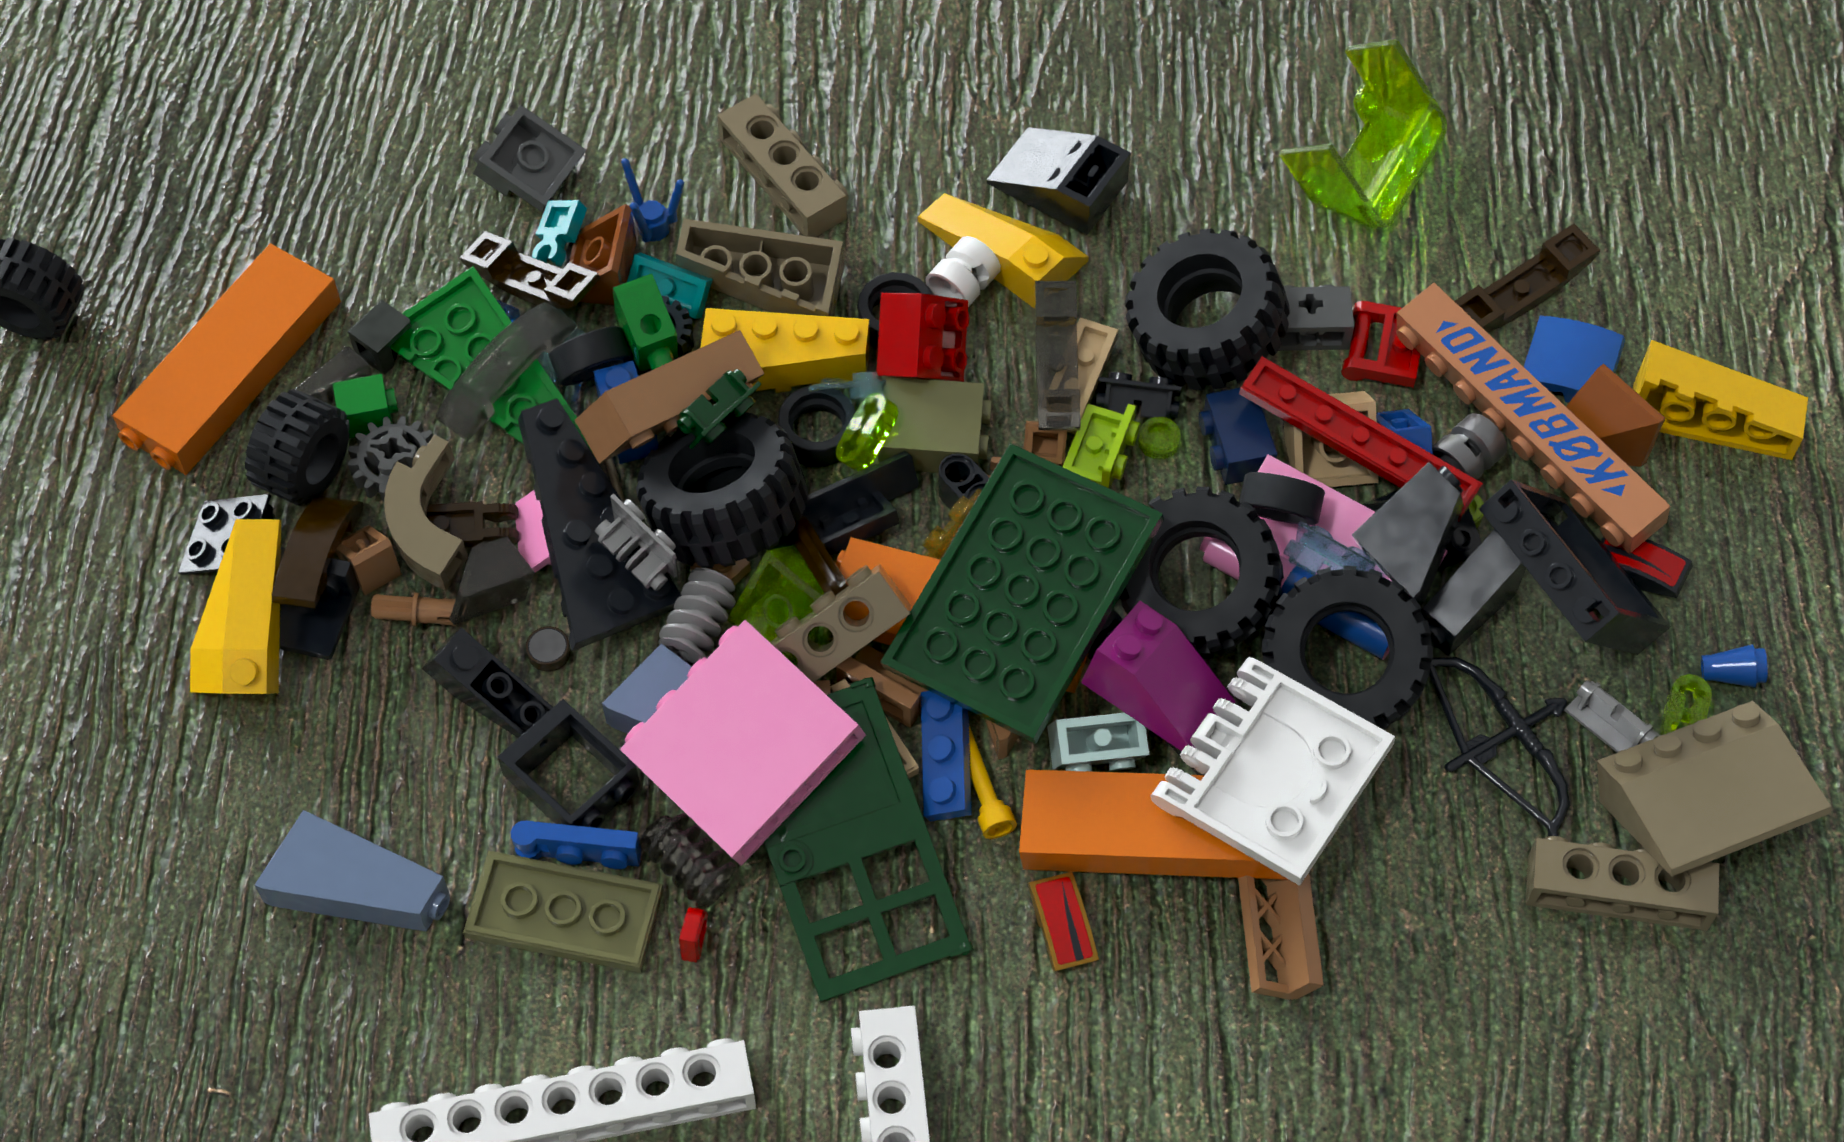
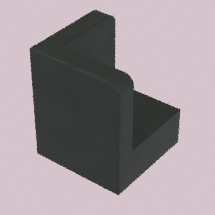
M379 301L348 331L355 355L385 375L396 365L390 346L411 327L409 318L385 301Z

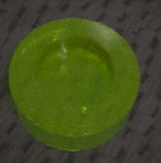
M1150 418L1140 428L1139 447L1150 458L1167 459L1177 452L1180 445L1181 432L1177 424L1168 418Z

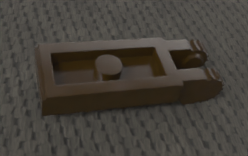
M483 501L429 504L427 506L428 520L438 528L462 539L465 548L485 547V544L508 546L516 544L519 540V531L510 527L485 528V520L492 522L516 520L518 518L517 505L509 503L483 504Z

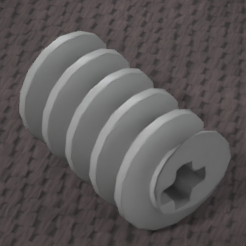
M699 567L691 571L688 578L689 582L684 584L681 591L682 596L677 598L674 610L667 617V624L660 630V639L658 641L659 645L662 643L685 662L693 665L701 658L706 657L702 651H712L714 642L710 637H719L722 629L717 623H726L729 615L724 609H733L736 603L734 597L728 593L735 591L736 588L732 580L715 570Z

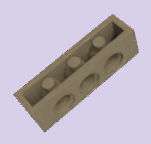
M755 93L717 115L719 138L803 236L817 237L847 219L846 201H848L849 197L845 187L840 181L832 180L826 173L825 167L817 155L809 154L803 147L797 132L786 128L773 105H766Z
M881 564L872 570L867 565L863 566L846 579L849 586L837 595H834L832 591H828L810 605L813 612L800 621L796 616H793L775 630L778 636L770 641V643L780 652L792 653L798 661L796 667L812 682L818 680L910 614L911 605ZM851 601H861L868 607L869 614L861 620H854L846 614L844 607ZM817 626H823L832 632L834 638L828 644L819 645L811 640L809 636L810 630Z
M1548 836L1543 839L1536 838L1528 855L1525 905L1708 931L1719 910V863L1707 862L1671 876L1645 849H1637L1635 851L1614 849L1612 845L1602 842L1589 845L1571 843L1559 836ZM1573 868L1581 871L1586 879L1573 877L1567 869ZM1613 875L1624 876L1631 885L1625 886L1618 883ZM1659 881L1672 884L1677 892L1665 890L1661 887Z

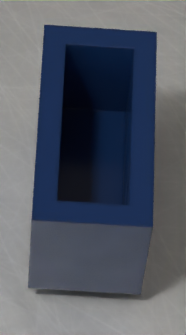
M1240 388L1206 394L1204 411L1199 412V425L1202 435H1209L1212 444L1210 446L1212 467L1215 471L1220 470L1225 485L1243 482L1245 474L1258 472L1268 454L1277 459V451L1262 407L1239 394Z

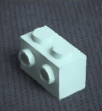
M1126 713L1060 719L1047 726L1053 770L1065 768L1066 771L1092 772V765L1109 764V771L1136 768L1135 761L1149 755L1146 727Z

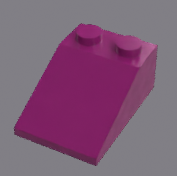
M1142 601L1136 604L1098 647L1081 681L1089 689L1180 751L1185 746H1193L1190 739L1207 714L1217 715L1213 711V706L1218 699H1226L1234 704L1236 702L1179 627Z

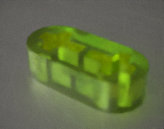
M875 392L868 395L859 405L839 440L836 448L837 459L854 471L859 472L868 468L875 460L896 423L899 411L897 405L881 393Z
M1686 674L1675 680L1667 697L1659 732L1660 735L1675 731L1680 721L1687 723L1686 726L1707 718L1712 690L1703 678L1697 675ZM1686 690L1694 692L1693 698L1695 701L1690 709L1684 707L1686 700L1684 692Z

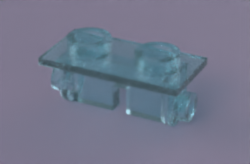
M1302 521L1298 524L1296 541L1291 539L1284 550V554L1290 557V563L1295 564L1312 575H1316L1323 564L1329 566L1331 570L1343 569V566H1357V570L1369 572V569L1374 570L1376 564L1363 550L1353 546L1346 547L1334 540L1332 535L1319 526H1309Z

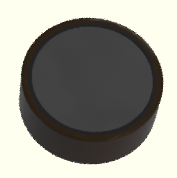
M551 626L541 627L532 632L526 642L528 659L538 670L555 671L563 667L569 660L571 654L567 635L559 628Z

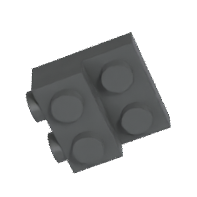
M520 105L513 116L505 113L493 131L498 136L492 144L485 140L472 159L478 163L473 174L503 195L507 196L512 191L543 212L548 200H552L579 163L586 149Z

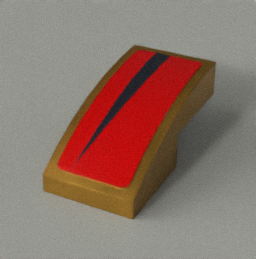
M1073 872L1028 882L1038 926L1042 927L1052 971L1099 960L1090 924Z

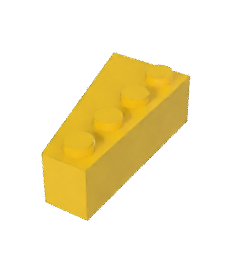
M706 308L700 348L741 330L765 373L752 384L754 386L758 381L761 383L756 391L775 389L776 393L791 391V387L805 384L829 386L866 381L870 351L869 319Z
M1651 340L1633 384V390L1665 417L1660 430L1661 433L1788 460L1793 459L1804 436L1808 397Z

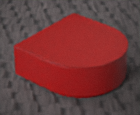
M693 907L687 909L679 937L681 960L695 963L700 960L708 925V913L704 909Z

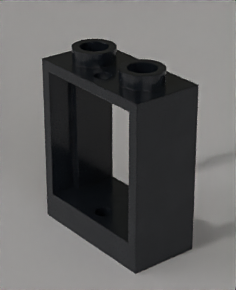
M564 699L497 756L503 776L555 824L599 828L605 820V815L617 804L623 805L634 796L640 784L636 765ZM571 736L615 775L572 815L528 776Z

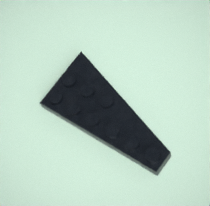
M556 398L522 410L518 423L527 462L531 464L535 479L534 492L536 500L540 501L543 517L541 522L554 578L558 579L562 595L560 604L563 617H567L571 651L673 611L677 598L682 595L667 572L664 574L668 579L667 582L659 590L655 591L652 587L646 588L632 574L633 569L628 571L625 568L626 563L641 548L640 546L627 558L619 562L616 559L619 551L613 555L598 541L599 535L595 533V529L606 519L610 523L615 521L610 496L614 493L620 500L621 498L559 400Z

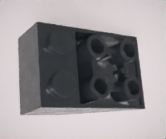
M1028 127L988 177L987 184L1088 235L1128 182L1131 152L1097 135Z

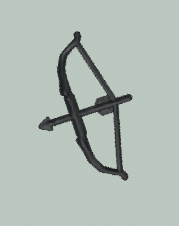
M1458 657L1432 658L1429 677L1461 751V755L1445 764V770L1450 773L1469 763L1545 826L1548 836H1559L1558 829L1571 806L1568 783L1562 775L1551 750L1543 746L1530 727L1552 714L1560 717L1567 705V700L1565 698L1545 699L1546 706L1522 718L1506 698L1507 693L1505 690L1492 681L1479 667ZM1435 667H1455L1472 676L1493 701L1496 711L1509 727L1491 738L1479 734L1465 742ZM1516 736L1528 753L1535 757L1547 772L1557 789L1559 802L1552 820H1549L1483 765L1496 757V747Z

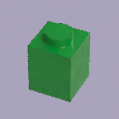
M382 374L333 383L336 407L344 411L347 415V420H349V438H354L357 433L368 435L370 432L367 424L372 422L377 427L383 426V418L387 416L391 424H393L392 413L399 412L397 397L394 388H386Z

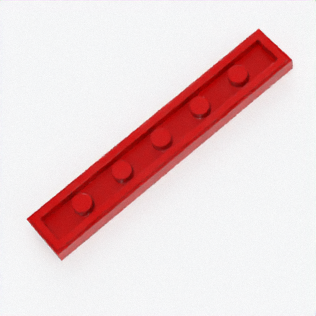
M1263 356L1240 388L1239 394L1400 488L1413 478L1428 462L1437 470L1444 465L1461 482L1460 487L1463 489L1461 497L1464 507L1458 522L1483 484Z

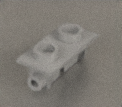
M1585 681L1577 691L1578 696L1564 710L1615 752L1626 750L1660 736L1659 733L1653 730L1654 726L1643 722L1604 691L1598 682Z

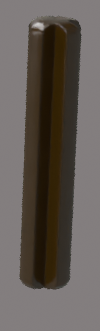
M802 517L799 521H795V527L788 536L823 593L832 591L834 595H837L849 585L809 519Z

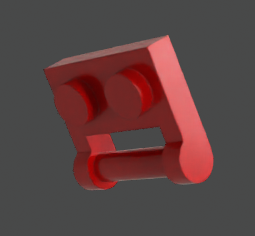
M1359 301L1354 304V330L1348 358L1344 359L1341 370L1344 378L1351 381H1360L1365 378L1414 388L1420 353L1415 348L1410 350L1405 347L1396 334L1397 312L1402 309L1401 307L1369 301ZM1374 322L1383 324L1377 361L1365 359L1370 327Z

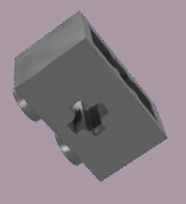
M1283 286L1289 302L1290 314L1287 317L1289 322L1287 334L1284 338L1279 337L1282 345L1278 351L1349 350L1354 330L1350 286Z

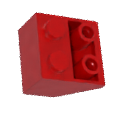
M881 293L876 376L964 382V370L967 365L966 335L970 320L968 312L969 300L923 293Z

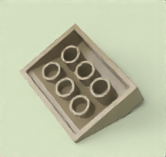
M1754 701L1738 705L1725 712L1699 720L1686 727L1660 735L1652 740L1597 760L1599 802L1671 876L1831 814L1830 803L1780 725Z

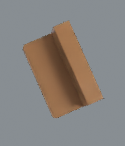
M866 645L860 650L855 659L850 656L836 666L837 682L846 679L850 685L864 678L873 677L876 685L875 690L884 713L907 727L911 728L921 714V692L929 690L884 669L880 662L885 654Z

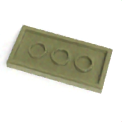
M488 850L463 934L465 939L641 973L664 891L663 884Z

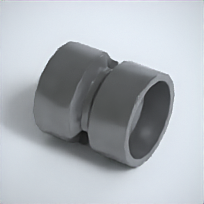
M1472 413L1459 422L1450 434L1445 435L1434 444L1432 449L1433 455L1477 480L1482 476L1484 470L1490 469L1506 454L1507 442L1502 432L1490 419L1481 414Z

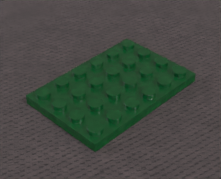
M1010 443L880 663L884 669L1036 744L1164 521L1163 513Z

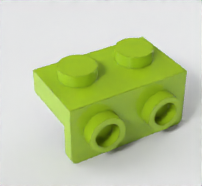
M1087 404L1063 468L1109 489L1114 478L1121 480L1128 456L1123 455L1127 445L1134 446L1140 430L1141 423L1135 421L1136 406L1128 404L1125 413L1121 414Z

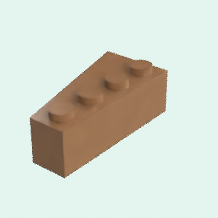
M741 330L605 391L575 419V422L600 464L631 447L636 449L653 440L655 435L664 430L666 433H670L678 429L677 420L680 419L679 413L686 409L701 394L712 405L716 404L706 393V390L721 378L726 371H734L735 369L742 371L747 378L745 384L749 388H752V384L765 373Z

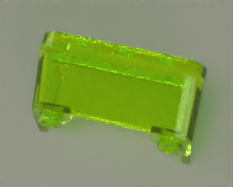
M1398 39L1348 46L1345 50L1346 55L1363 79L1354 98V108L1363 121L1364 126L1343 160L1332 143L1282 149L1279 154L1311 202L1369 228H1385L1393 224L1444 140L1447 131L1446 117Z

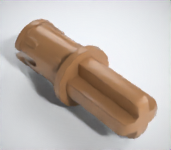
M417 592L414 593L413 597L376 594L371 601V616L375 619L411 621L412 626L415 627L418 626V623L456 626L459 600L421 597L420 593Z

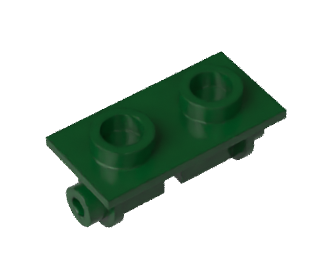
M739 369L726 371L721 378L706 390V393L716 404L712 405L701 394L686 409H683L679 413L680 419L677 420V426L683 433L689 434L691 432L696 437L689 447L693 449L702 440L708 445L711 444L727 429L723 421L728 416L733 414L738 419L756 402L751 395L759 388L761 383L758 381L752 388H749L745 384L747 378Z

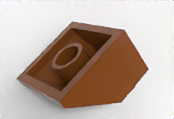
M1604 363L1596 369L1566 406L1628 466L1641 467L1647 462L1665 421V417Z

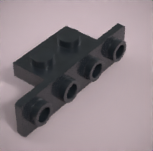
M903 451L808 495L805 503L806 507L801 518L807 517L830 555L846 550L850 537L865 540L871 536L880 535L886 529L900 523L897 510L889 500L919 486L912 456L907 451ZM782 536L779 538V544L768 551L774 554L794 544L789 536Z

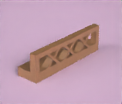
M1309 873L1300 886L1291 880L1261 879L1267 886L1268 897L1266 899L1255 888L1254 877L1245 875L1238 878L1251 993L1292 1000L1299 999L1324 986ZM1261 916L1272 928L1273 939L1271 942L1260 930L1259 919ZM1266 959L1277 970L1278 983L1266 981L1264 965Z

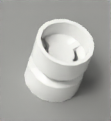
M964 236L946 254V259H942L926 276V285L930 288L932 295L969 300V307L980 295V290H984L998 275L1001 265L997 256L985 243L976 238Z

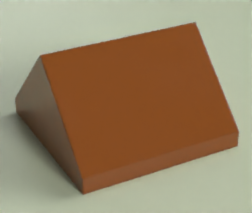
M627 204L581 228L576 242L572 245L569 262L595 271L601 278L579 302L614 305L613 287L627 282L637 242L633 214L630 206Z

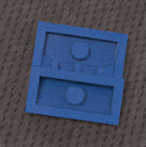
M1540 316L1524 368L1549 391L1563 392L1565 402H1570L1603 363L1616 373L1625 338L1619 333L1593 324L1566 318Z

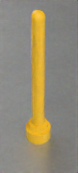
M969 725L970 777L981 803L979 808L980 815L977 821L986 839H996L1011 833L1016 828L1017 823L1011 807L1005 805L1004 801L997 798Z

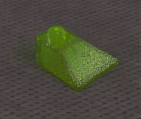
M793 545L769 550L764 554L727 620L734 626H739L746 620L770 642L778 636L775 630L788 619L796 616L800 621L813 612L810 605L824 593ZM819 626L810 630L809 636L811 640ZM781 652L795 666L797 665V658L792 653Z

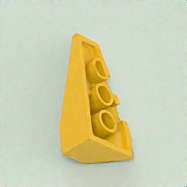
M236 519L191 646V693H279L280 603L272 602V591L281 563V520Z

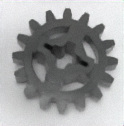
M387 416L383 418V426L377 427L372 422L368 423L370 432L368 435L362 433L355 435L358 446H349L348 452L351 460L347 461L356 487L358 489L364 487L367 497L372 498L379 492L384 503L386 485L396 462L398 461L412 468L413 458L417 452L416 446L418 448L423 445L427 446L433 437L431 430L423 431L422 424L418 420L411 426H408L406 417L401 416L397 424H391Z

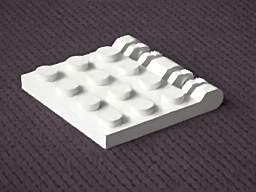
M1248 657L1237 671L1238 678L1233 677L1227 687L1234 697L1253 707L1250 711H1247L1226 699H1218L1213 706V711L1217 715L1207 714L1190 739L1193 746H1185L1180 753V758L1186 765L1194 768L1201 774H1205L1203 779L1200 781L1178 768L1170 767L1164 776L1167 782L1161 781L1150 798L1156 806L1172 816L1188 820L1300 886L1393 747L1395 736L1259 660Z

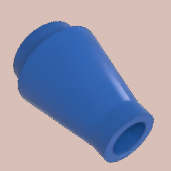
M1751 644L1712 655H1701L1702 680L1756 687V683H1766L1768 668L1765 648H1754V645Z

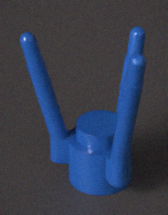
M624 158L621 163L634 200L630 204V209L638 225L642 241H660L668 235L669 224L675 223L678 220L677 209L684 181L682 179L677 180L668 208H665L660 202L655 200L644 202L630 162L627 158Z

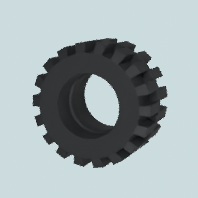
M0 239V326L16 334L34 339L51 340L52 338L60 337L65 332L85 291L81 276L61 257L41 246L23 240Z
M291 389L288 392L281 393L261 414L250 436L245 460L247 479L251 481L252 485L295 505H308L315 498L320 497L325 489L329 487L342 465L350 435L348 433L350 425L346 413L302 391Z

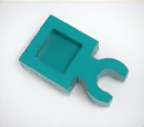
M548 200L535 234L542 241L535 246L532 258L545 263L549 259L557 267L562 266L566 259L565 244L576 242L588 209L580 200Z

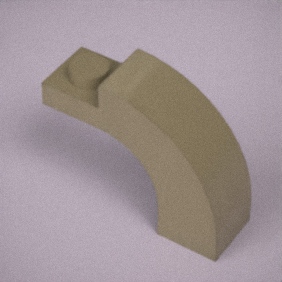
M434 434L427 446H421L416 452L412 468L398 461L396 462L385 489L384 511L390 533L406 564L425 581L447 591L466 562L468 554L462 539L438 528L427 518V506L430 497L455 460L449 441Z

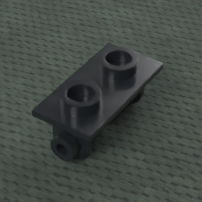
M1109 372L1108 378L1099 377V387L1106 388V393L1097 392L1096 406L1124 414L1127 405H1133L1134 401L1142 402L1140 414L1142 418L1169 421V417L1178 418L1179 402L1171 400L1172 396L1180 397L1182 386H1173L1174 381L1172 379L1149 377V383L1132 381L1133 375L1121 372Z

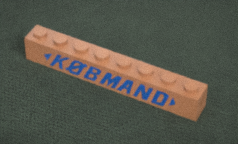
M1432 283L1397 312L1396 334L1403 345L1410 350L1415 348L1425 358V363L1432 373L1438 377L1444 376L1453 384L1454 392L1465 404L1469 405L1472 403L1482 412L1483 416L1490 419L1511 440L1512 448L1522 459L1526 461L1531 459L1541 469L1542 477L1554 489L1560 487L1570 497L1572 506L1581 516L1585 518L1590 516L1600 526L1602 535L1610 544L1615 547L1620 545L1630 554L1667 523L1671 506L1438 285Z

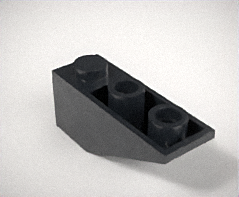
M462 627L449 636L422 667L427 674L455 698L517 738L553 708Z

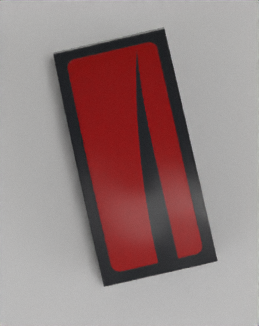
M1604 536L1601 539V542L1626 573L1634 579L1635 584L1640 590L1673 598L1678 597L1693 567L1690 559L1649 539L1644 541L1630 554L1620 545L1615 547L1610 544Z

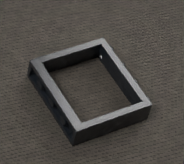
M1511 479L1479 507L1482 514L1585 642L1638 655L1671 627L1567 499ZM1563 510L1568 518L1558 525L1554 517ZM1595 608L1604 617L1603 619H1599L1593 612Z

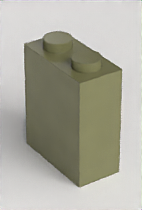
M885 376L878 441V463L903 451H907L912 456L915 471L939 473L941 461L951 454L967 455L978 466L979 460H987L989 435H981L982 424L990 425L992 400H984V383Z

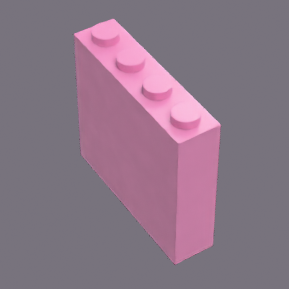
M746 620L739 626H732L722 635L718 643L719 647L708 658H701L691 667L687 674L688 679L677 690L669 691L660 699L656 706L657 711L645 723L641 722L634 726L625 738L626 743L620 748L639 769L741 866L866 736L861 727Z

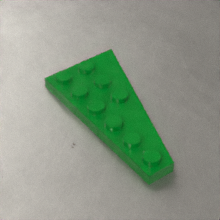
M474 266L402 313L410 319L411 327L390 346L391 351L522 445L524 444L518 423L521 411L557 398L592 452L575 422L576 415Z

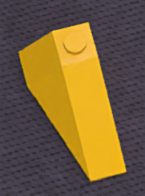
M945 193L918 216L920 224L951 247H954L964 236H970L985 243L997 256L1001 265L1000 272L994 279L1035 310L1089 260L1086 254L1058 234Z

